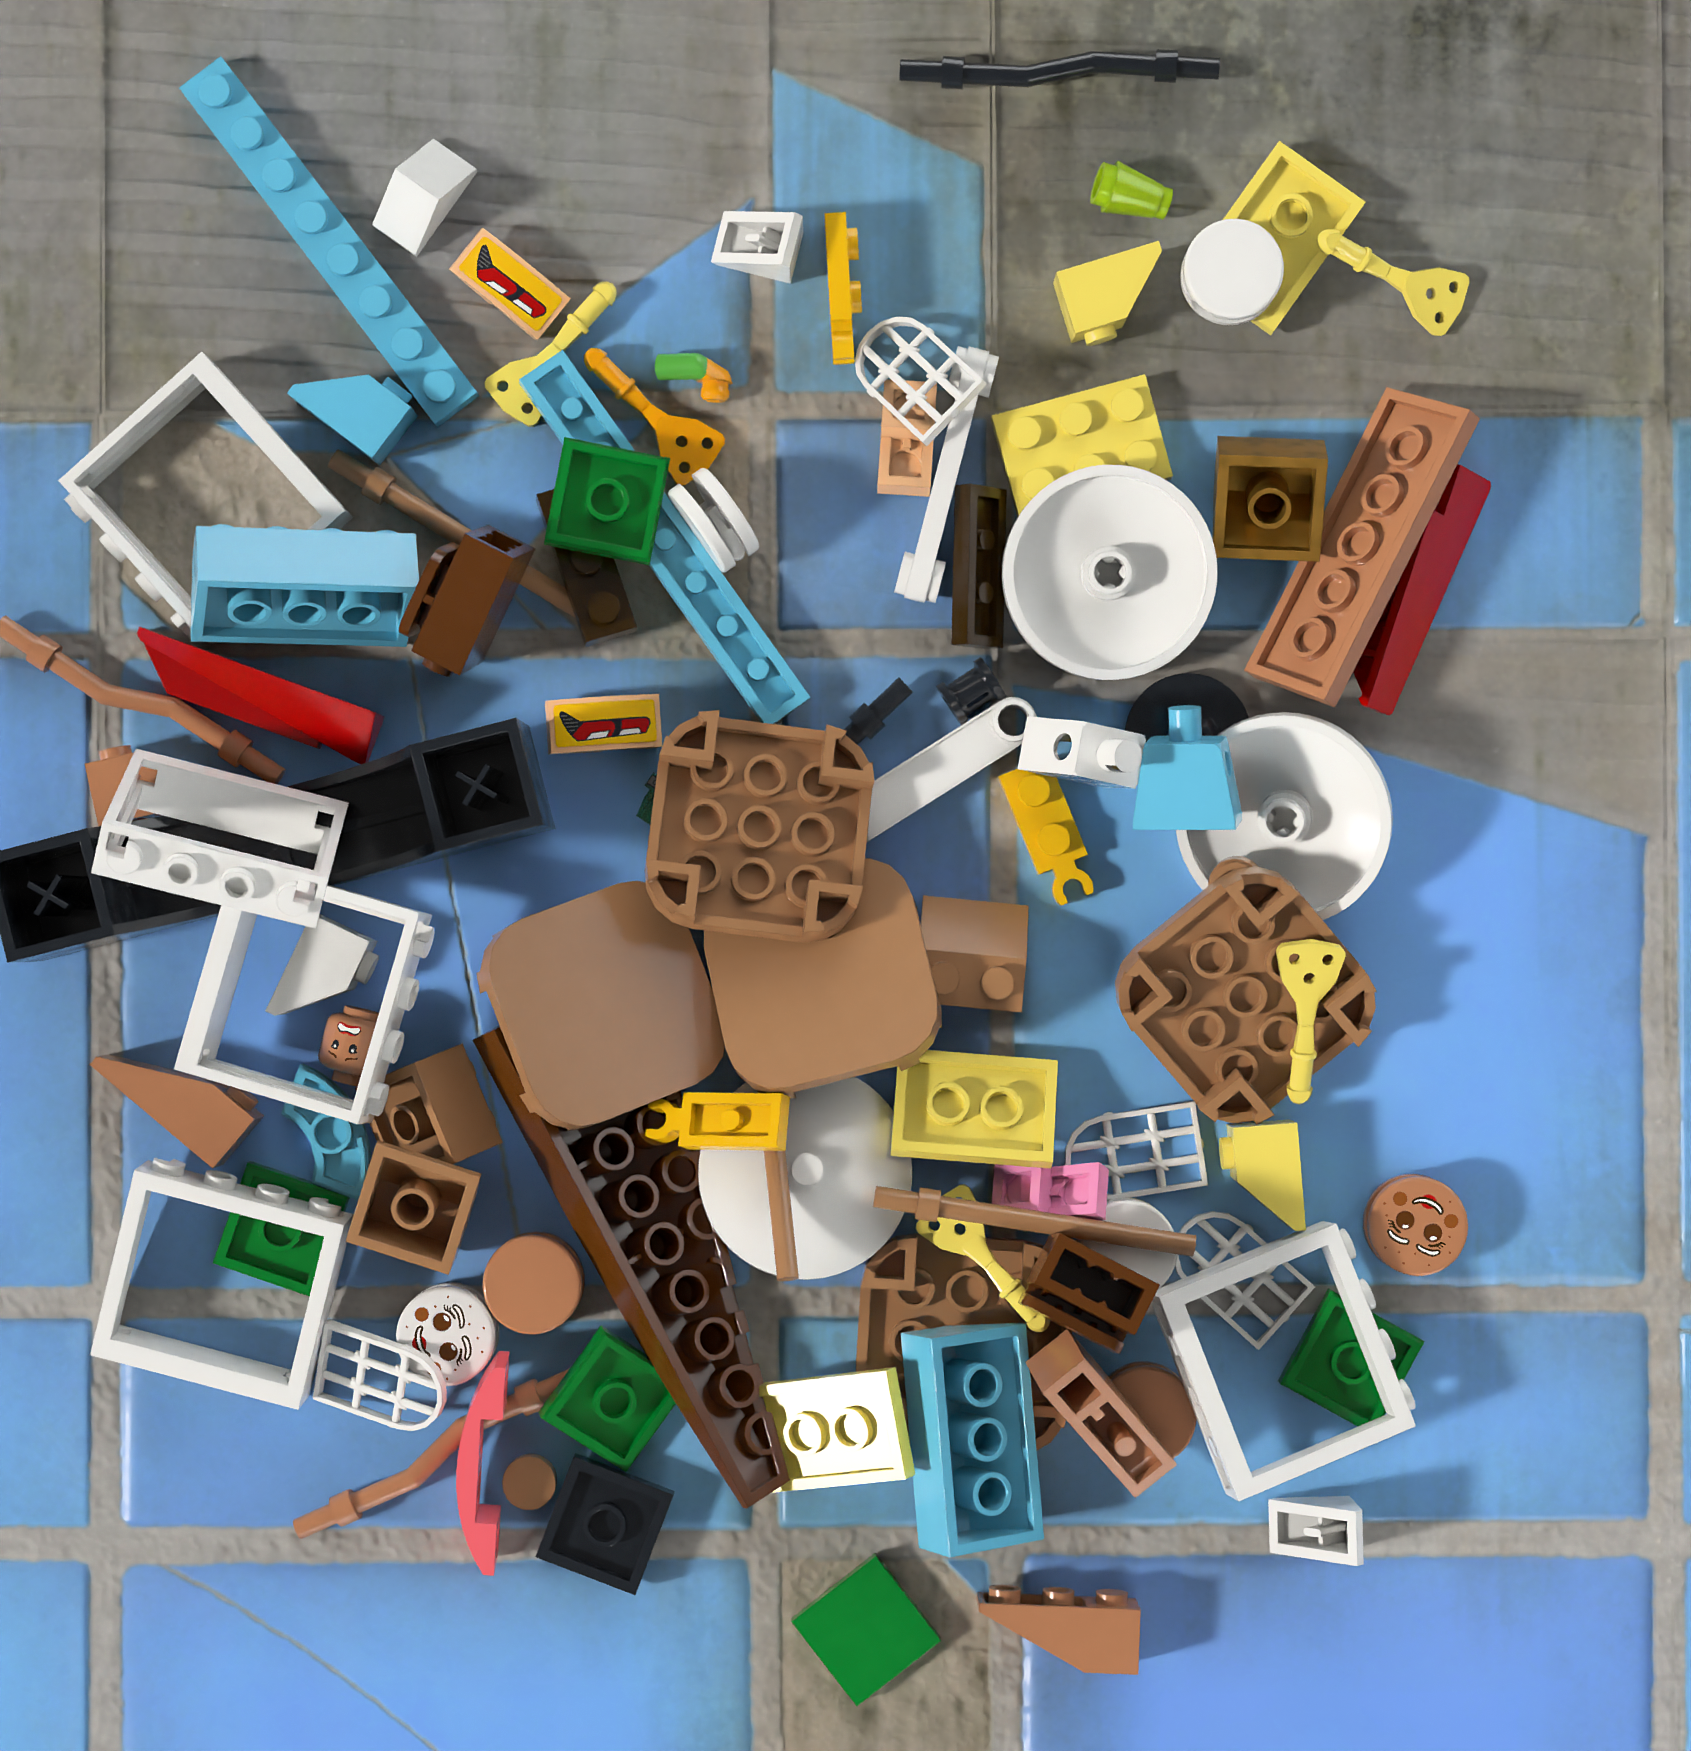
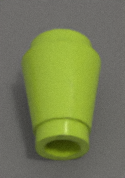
M1116 161L1114 165L1103 162L1093 183L1090 203L1100 206L1102 213L1147 218L1154 217L1163 220L1171 205L1173 189L1163 186V184L1120 161Z

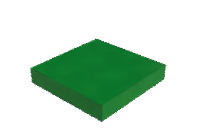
M564 437L544 545L650 566L670 458Z
M253 1161L247 1162L240 1182L241 1185L256 1189L259 1184L280 1186L290 1192L289 1197L309 1202L310 1198L314 1197L329 1199V1204L341 1206L340 1211L344 1212L350 1197L313 1184L311 1181ZM230 1212L213 1264L310 1297L324 1236Z
M1328 1288L1278 1382L1350 1423L1360 1426L1384 1416L1386 1411L1341 1296ZM1372 1312L1378 1330L1384 1329L1391 1339L1396 1353V1358L1391 1360L1398 1380H1404L1425 1341Z
M601 1325L538 1413L541 1419L627 1472L676 1403L647 1355Z
M876 1552L791 1619L792 1624L856 1706L860 1705L941 1641V1636Z

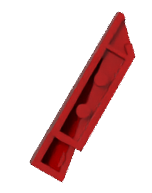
M1457 464L1353 671L1362 692V696L1358 698L1360 704L1384 715H1391L1394 711L1491 489L1489 480L1462 465Z
M139 627L137 635L140 641L144 643L167 694L320 749L322 744L358 764H365L369 761L385 716Z

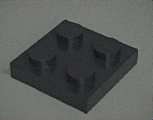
M575 1453L535 1557L636 1595L675 1491Z

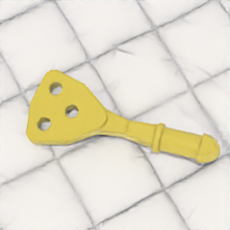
M1326 229L1318 235V246L1326 255L1331 254L1346 262L1356 272L1363 271L1384 279L1403 294L1412 316L1431 335L1442 336L1446 334L1461 312L1469 286V277L1465 273L1440 267L1410 272L1389 265L1373 254L1369 247H1361L1342 236L1340 231ZM1451 282H1453L1455 285V289L1453 292L1449 290V285ZM1430 288L1432 296L1428 299L1426 292ZM1436 313L1440 314L1439 322L1435 321Z
M601 282L592 288L593 292L573 314L567 316L568 320L553 342L537 356L509 362L486 378L484 383L486 390L505 413L528 427L538 425L542 415L520 386L519 379L561 350L565 352L582 334L586 335L589 332L588 328L609 305L612 306L615 302L617 292L612 283ZM501 382L508 384V389L504 392L498 390V385ZM526 404L533 406V410L529 414L523 412V407Z
M1315 939L1281 943L1276 949L1280 978L1296 1004L1298 1026L1294 1047L1290 1050L1292 1065L1290 1084L1287 1085L1288 1096L1295 1104L1305 1103L1312 1095L1313 1061L1317 1057V1052L1314 1050V1021L1318 1003L1336 983L1346 957L1345 950L1339 944ZM1298 954L1299 956L1295 961H1290V955ZM1325 955H1332L1330 961H1322ZM1307 973H1312V979L1307 981L1303 979Z
M965 1184L958 1185L942 1195L976 1201L970 1187ZM937 1217L940 1227L938 1230H933L929 1226L930 1221L919 1220L917 1222V1232L942 1250L969 1256L979 1264L1000 1291L999 1296L1002 1299L1005 1298L1024 1319L1029 1329L1035 1332H1042L1048 1328L1050 1324L1049 1319L1018 1303L1026 1289L1020 1284L1021 1280L1019 1278L1015 1279L997 1262L986 1243L984 1224ZM961 1223L965 1226L966 1231L964 1234L956 1232V1224Z

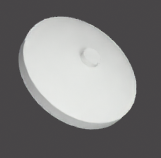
M1097 465L1073 471L1056 479L1043 488L1025 506L1015 521L1007 539L1002 562V584L1006 605L1015 626L1025 641L1041 657L1054 666L1077 676L1097 680H1119L1154 671L1169 663L1190 645L1206 622L1212 608L1216 593L1218 566L1216 551L1208 526L1201 513L1182 491L1162 477L1143 469L1124 465Z
M1280 712L1257 715L1242 720L1222 731L1217 736H1226L1229 743L1241 804L1242 821L1236 830H1176L1183 860L1196 883L1204 890L1208 887L1211 872L1219 862L1228 857L1242 856L1255 862L1258 867L1276 871L1294 885L1322 920L1332 917L1349 907L1368 889L1376 878L1385 860L1392 836L1393 813L1390 793L1385 778L1373 757L1361 743L1340 727L1323 719L1300 713Z
M856 1077L795 1092L796 1098L790 1099L785 1152L799 1274L798 1280L821 1279L834 1276L858 1266L873 1256L892 1236L904 1214L901 1211L873 1207L876 1186L911 1191V1158L891 1156L894 1111L874 1089ZM746 1082L734 1093L758 1092ZM701 1150L698 1165L699 1190L702 1204L714 1230L728 1248L742 1260L761 1271L777 1276L764 1151Z

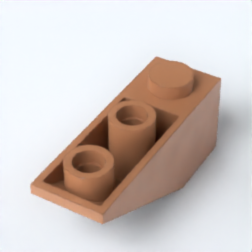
M1003 1584L989 1586V1592H977L976 1601L980 1613L1082 1672L1138 1675L1141 1609L1136 1598H1128V1592L1118 1589L1096 1590V1597L1074 1596V1590L1070 1588L1045 1587L1042 1589V1594H1021L1020 1587Z

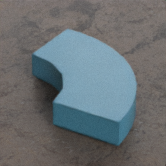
M299 1065L294 1083L350 1099L329 1077L308 1065ZM285 1103L281 1114L299 1125L311 1142L315 1160L312 1183L358 1200L371 1161L370 1144L364 1124H355Z

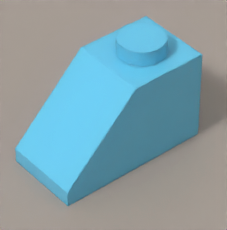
M370 375L294 384L287 392L295 402L379 466L418 417L412 407L408 405L413 396L389 377L382 384Z

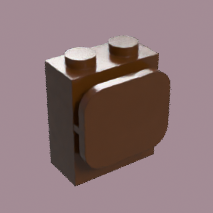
M486 525L465 533L460 545L452 542L436 549L421 575L398 630L399 633L407 637L419 633L411 651L424 657L422 664L426 668L437 674L452 677L453 673L462 675L484 661L536 548L490 525Z
M1061 1233L1049 1235L1026 1281L1028 1287L1025 1293H1022L1018 1303L1113 1353L1120 1354L1125 1345L1123 1341L1126 1335L1136 1334L1160 1284Z

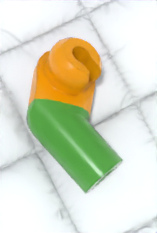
M658 354L655 359V373L658 380H694L702 383L700 395L707 402L723 403L729 398V385L733 384L728 370L702 354Z

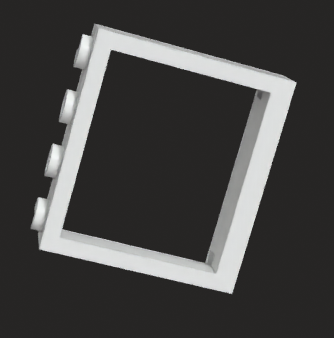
M200 352L58 480L70 493L64 500L69 504L71 510L83 522L86 523L92 518L105 532L99 538L100 542L119 562L128 558L141 572L134 578L136 582L154 601L157 602L164 597L176 611L170 619L190 640V595L94 489L203 390L207 389L322 516L308 530L341 529L353 518L349 511L217 365L203 352Z
M135 749L103 819L91 873L316 929L349 803ZM141 766L158 770L155 783L140 780L141 775L138 774ZM137 809L318 854L314 870L131 825ZM318 811L334 815L331 828L315 824ZM128 836L129 840L126 847H122L125 837ZM299 879L310 882L307 893L296 890Z
M299 879L296 890L307 893L310 882ZM327 884L323 901L404 924L355 1098L351 1100L216 1059L257 914L221 905L174 1069L355 1124L372 1123L374 1115H381L388 1099L389 1085L384 1084L389 1063L394 1064L398 1060L403 1047L404 1032L399 1031L404 1011L412 1009L418 995L419 980L414 979L419 959L427 957L433 943L434 928L429 926L432 915Z
M154 1158L153 1161L147 1160L136 1168L133 1173L90 1355L299 1410L310 1395L320 1353L324 1322L329 1318L347 1245L345 1241L354 1214L340 1211L341 1206L329 1204V1199L314 1197L310 1198L309 1202L291 1198L289 1197L290 1192L280 1186L259 1184L256 1189L237 1184L238 1178L230 1173L208 1170L203 1175L184 1170L186 1164L176 1159H172L170 1162ZM151 1191L324 1236L292 1370L120 1325Z
M1318 1222L1306 1227L1304 1231L1294 1232L1168 1284L1157 1290L1151 1302L1224 1491L1228 1496L1237 1501L1256 1495L1416 1426L1410 1411L1416 1407L1415 1400L1407 1383L1403 1379L1398 1380L1391 1360L1396 1358L1394 1346L1384 1329L1378 1330L1371 1310L1376 1308L1374 1295L1368 1283L1363 1278L1358 1279L1351 1261L1356 1258L1353 1242L1346 1230L1343 1228L1339 1230L1336 1223ZM1322 1248L1385 1408L1386 1415L1250 1472L1185 1304Z

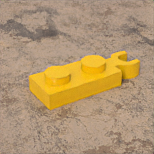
M846 212L824 213L833 365L854 364L852 313H862L860 280L850 281L849 261L859 260L857 228H847Z
M1018 768L998 776L1037 875L1051 869L1054 873L1055 879L1052 883V895L1055 901L1060 906L1068 903L1063 893V886L1069 879L1079 881L1085 895L1092 894L1093 883L1091 878L1084 871L1077 869L1074 860L1084 857L1088 853L1058 779L1019 770Z
M683 1092L682 1108L664 1099L648 1103L649 1109L661 1113L665 1112L666 1122L660 1129H646L645 1136L662 1143L674 1141L679 1137L678 1146L688 1150L786 1151L790 1097L782 1093Z

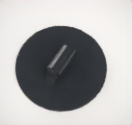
M1181 673L1158 680L1144 690L1134 702L1129 712L1125 731L1145 735L1146 742L1154 736H1169L1168 708L1173 706L1194 705L1201 707L1202 736H1217L1230 726L1248 719L1249 716L1238 696L1222 682L1202 674Z

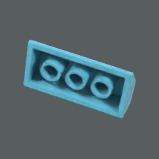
M226 524L196 526L192 556L191 641L407 647L409 637L399 633L398 630L405 610L419 582L416 534L397 533L391 530H380L377 532L342 531L337 528L300 530L281 526L268 528H243Z
M1026 1324L949 1325L901 1333L909 1438L916 1474L913 1476L919 1548L950 1558L1043 1540L1044 1531L1030 1370L1025 1363L1029 1360Z

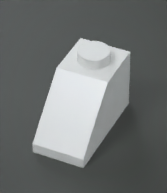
M319 914L316 929L305 926L265 1011L274 1016L287 1014L354 990L358 982L366 984L379 960V955L372 953L378 941Z

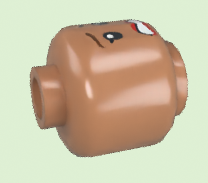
M345 1005L343 1013H334L328 1017L318 1059L325 1067L334 1070L332 1080L358 1086L379 1012Z

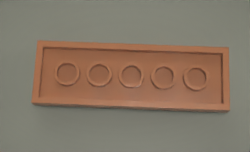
M1386 387L1324 510L1320 562H1298L1244 669L1245 672L1258 680L1336 707L1480 420L1477 415L1470 409Z

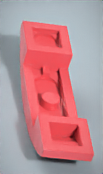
M498 1351L477 1385L464 1423L456 1468L457 1503L466 1542L482 1574L494 1576L498 1559L501 1505L480 1504L484 1419L503 1420L507 1404L510 1351Z

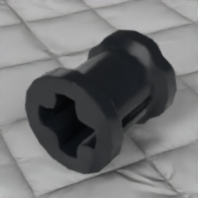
M981 657L973 661L974 668L948 685L942 682L936 686L944 702L960 725L968 722L969 714L995 698L1000 701L1006 697L998 680Z

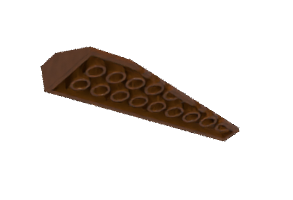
M500 1025L473 1039V1043L547 1182L624 1319L743 1508H749L790 1481L773 1415L771 1412H767L763 1396L759 1397V1386L764 1384L759 1363L753 1362L746 1333L750 1332L744 1310H739L733 1285L737 1284L727 1245L714 1230L702 1204L698 1180L701 1150H688L678 1146L679 1137L674 1141L662 1143L645 1136L646 1129H660L666 1122L665 1112L661 1113L648 1108V1104L589 1127L567 1130L565 1127L552 1125L537 1113H530L519 1096L526 1092ZM681 1091L661 1098L682 1108L683 1098Z

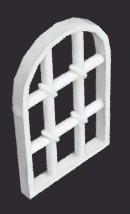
M909 317L890 318L881 321L870 329L860 342L855 357L856 374L867 389V393L880 401L924 445L928 446L987 384L936 337L931 328ZM898 326L914 327L921 331V333L908 344L892 328ZM882 333H885L900 347L899 352L901 353L890 365L870 348L873 341ZM927 337L949 356L938 370L918 353L920 352L918 347ZM866 356L880 368L878 370L880 375L871 384L865 377L864 360ZM909 356L928 373L926 377L929 379L917 391L898 375L900 371L897 368ZM955 363L975 380L973 385L964 394L946 379L948 378L946 373ZM888 378L907 394L906 399L908 401L898 411L876 391ZM937 382L957 400L943 415L926 401L927 396H925ZM916 404L936 421L924 435L904 417Z
M1194 1101L1119 1113L1106 1112L1103 1115L1084 1121L1072 1132L1065 1147V1165H1071V1153L1107 1148L1109 1165L1104 1166L1109 1169L1108 1177L1111 1176L1114 1193L1107 1194V1200L1208 1186L1203 1154L1204 1142L1200 1135ZM1190 1108L1191 1126L1158 1131L1155 1113ZM1147 1114L1149 1129H1144L1145 1133L1113 1138L1111 1120ZM1102 1121L1104 1136H1100L1101 1140L1074 1144L1077 1136L1090 1125ZM1194 1134L1197 1154L1162 1160L1160 1142H1165L1164 1138ZM1151 1140L1154 1158H1149L1150 1162L1118 1166L1115 1149H1120L1119 1145ZM1192 1163L1199 1164L1201 1180L1166 1185L1164 1171H1169L1168 1167ZM1156 1170L1158 1187L1122 1192L1120 1178H1124V1174Z
M1215 1211L1194 1216L1178 1232L1186 1234L1187 1230L1197 1223L1219 1243L1217 1247L1221 1250L1210 1262L1195 1250L1194 1256L1191 1258L1200 1265L1197 1268L1201 1271L1219 1264L1228 1253L1233 1257L1243 1254L1238 1250L1241 1247L1237 1243L1246 1233L1261 1246L1267 1244L1254 1232L1251 1225L1245 1224L1229 1213ZM1213 1217L1228 1219L1240 1226V1228L1228 1241L1205 1219ZM1177 1254L1175 1269L1181 1279L1187 1276L1182 1271L1179 1255ZM1288 1262L1282 1265L1306 1286L1295 1299L1290 1297L1272 1280L1274 1276L1270 1274L1276 1267L1252 1276L1251 1278L1254 1280L1243 1293L1233 1284L1225 1287L1233 1295L1231 1299L1235 1301L1226 1312L1222 1311L1207 1296H1203L1201 1299L1259 1350L1284 1322L1289 1320L1292 1312L1315 1288ZM1262 1283L1288 1305L1275 1321L1252 1302L1255 1299L1251 1295ZM1242 1305L1269 1327L1258 1341L1253 1339L1231 1319Z
M331 1319L324 1322L320 1353L317 1360L318 1366L313 1400L379 1422L390 1428L407 1431L426 1428L442 1414L447 1401L446 1382L440 1368L428 1355L409 1345L401 1344ZM332 1331L361 1340L360 1351L352 1352L332 1345ZM370 1344L402 1354L401 1365L396 1364L395 1367L369 1358ZM329 1353L357 1362L356 1377H351L350 1379L327 1371ZM410 1358L421 1363L433 1379L408 1371ZM372 1367L398 1376L397 1390L390 1393L364 1384L366 1369L370 1370ZM325 1379L354 1389L352 1402L324 1393ZM412 1381L437 1390L436 1407L433 1408L404 1398L406 1383L411 1384ZM366 1394L394 1403L392 1416L361 1406L362 1395L366 1396ZM409 1408L430 1417L419 1422L401 1420L402 1409L407 1410Z

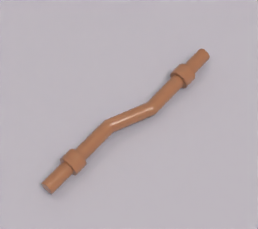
M6 615L0 619V637L27 655L26 661L44 673L51 670L102 705L169 717L218 749L217 755L235 768L242 765L266 782L278 784L282 779L286 769L252 747L254 742L237 730H233L230 733L177 697L110 685L63 654V647L46 635L38 637Z
M569 1369L540 1382L536 1379H531L514 1387V1393L507 1396L503 1420L484 1419V1430L521 1413H524L525 1416H530L538 1412ZM467 1414L457 1418L407 1469L356 1492L352 1489L345 1490L330 1497L329 1504L293 1519V1526L297 1536L303 1539L335 1524H338L340 1527L346 1526L363 1517L362 1512L420 1487L459 1447Z

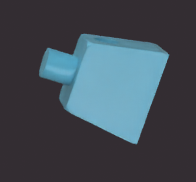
M1182 705L1169 707V736H1154L1144 744L1133 816V830H1236L1242 821V810L1227 737L1222 735L1202 736L1200 706Z

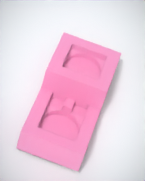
M1100 1162L1054 1166L1051 1169L995 1164L991 1204L1094 1220H1106L1109 1169Z

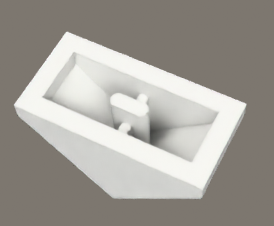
M432 139L395 168L372 225L417 257L478 172L477 169L438 141Z
M724 211L711 262L718 266L791 284L804 233L803 216L796 212Z
M1350 1496L1268 1499L1270 1553L1352 1566L1364 1565L1362 1509Z

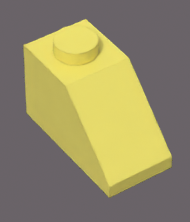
M1159 241L1056 272L1053 285L1071 343L1085 339L1087 346H1094L1117 337L1116 330L1123 327L1162 252Z
M1288 1119L1263 1121L1257 1125L1255 1122L1226 1124L1227 1137L1219 1138V1156L1222 1170L1230 1169L1231 1178L1294 1231L1306 1230L1297 1122Z

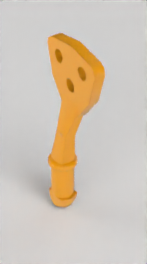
M590 348L584 354V364L588 371H592L615 393L616 399L619 400L621 398L643 415L654 430L659 456L670 458L668 473L677 485L688 484L693 480V473L700 468L708 469L725 444L723 434L697 419L666 414L648 401L635 385L636 381L633 378L630 379L606 356L607 353L598 348ZM678 436L685 437L686 445L684 447H679L676 444ZM704 438L711 440L712 447L710 449L703 448L702 440ZM681 462L688 463L689 471L687 473L680 472L679 464Z

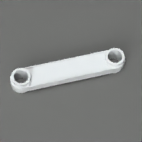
M958 346L956 355L979 375L987 385L948 424L915 554L904 552L894 593L904 595V598L923 603L925 601L936 603L946 564L944 561L936 560L977 398L978 395L989 398L999 359L998 356L989 354V351L970 346L968 349ZM957 363L952 366L949 382L964 394L973 385L975 380Z
M1018 697L1003 699L874 780L867 842L1022 745L1024 733L1018 736L1005 734L999 727L998 716L1003 709L1012 707L1021 710L1025 714L1026 719L1027 717H1037L1034 708L1027 701Z

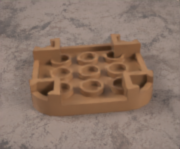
M720 710L699 711L698 716L679 724L669 736L665 737L659 755L645 864L646 891L655 908L671 922L697 930L793 942L822 941L840 932L853 917L864 887L862 886L866 843L872 788L875 783L873 762L869 763L862 748L845 735L846 730L828 724L825 731L723 718L719 717Z
M865 858L862 886L864 887L853 917L840 932L822 941L793 942L704 930V951L725 1049L740 1078L753 1089L763 1093H782L791 1099L796 1098L795 1092L844 1079L899 1066L900 1070L903 1071L920 1063L919 1058L934 1043L939 1028H942V1008L938 1000L918 917V908L904 877L889 864Z
M1258 866L1237 868L1216 879L1137 944L1121 962L1115 980L1116 1001L1131 1031L1137 1034L1194 1100L1199 1110L1214 1122L1217 1119L1233 1124L1254 1121L1257 1125L1274 1116L1271 1108L1288 1095L1287 1085L1290 1084L1292 1065L1290 1050L1294 1047L1298 1021L1295 1001L1280 978L1276 955L1278 945L1285 942L1315 939L1339 944L1345 950L1346 957L1336 983L1318 1003L1314 1021V1050L1317 1052V1057L1313 1061L1312 1075L1353 1042L1358 1047L1372 1032L1369 1027L1376 1009L1374 992L1377 991L1362 966L1292 883L1278 872ZM1292 954L1289 960L1295 961L1299 955ZM1325 955L1322 961H1330L1332 955ZM1307 973L1303 979L1306 981L1310 980L1313 974Z
M630 881L617 883L524 917L492 936L493 939L484 950L481 969L476 973L480 994L484 992L488 994L526 1092L519 1096L530 1113H537L552 1125L573 1130L604 1122L696 1085L713 1073L723 1057L725 1044L713 989L688 927L671 922L655 908L646 891L645 882Z
M919 1233L893 1237L871 1256L865 1264L860 1283L855 1371L896 1367L908 1436L909 1426L901 1333L949 1325L1026 1324L1005 1298L1002 1299L999 1296L1000 1291L979 1264L969 1256L940 1249ZM986 1237V1243L997 1262L1015 1279L1019 1278L1021 1280L1020 1284L1027 1289L1028 1284H1026V1281L1044 1245L1023 1239ZM1051 1320L1048 1328L1042 1332H1035L1026 1326L1029 1359L1063 1333L1066 1328ZM1030 1372L1036 1448L1039 1450L1051 1443L1060 1429L1064 1428L1066 1419L1043 1395Z

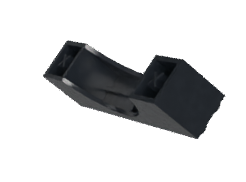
M517 718L411 744L399 751L365 764L287 786L349 803L328 885L331 886L556 829L530 727ZM318 811L315 824L331 828L334 815ZM167 816L137 820L131 823V825L314 870L318 854ZM101 826L85 828L0 850V936L7 963L45 961L219 915L221 905L91 873ZM128 836L125 837L122 847H126L129 840Z

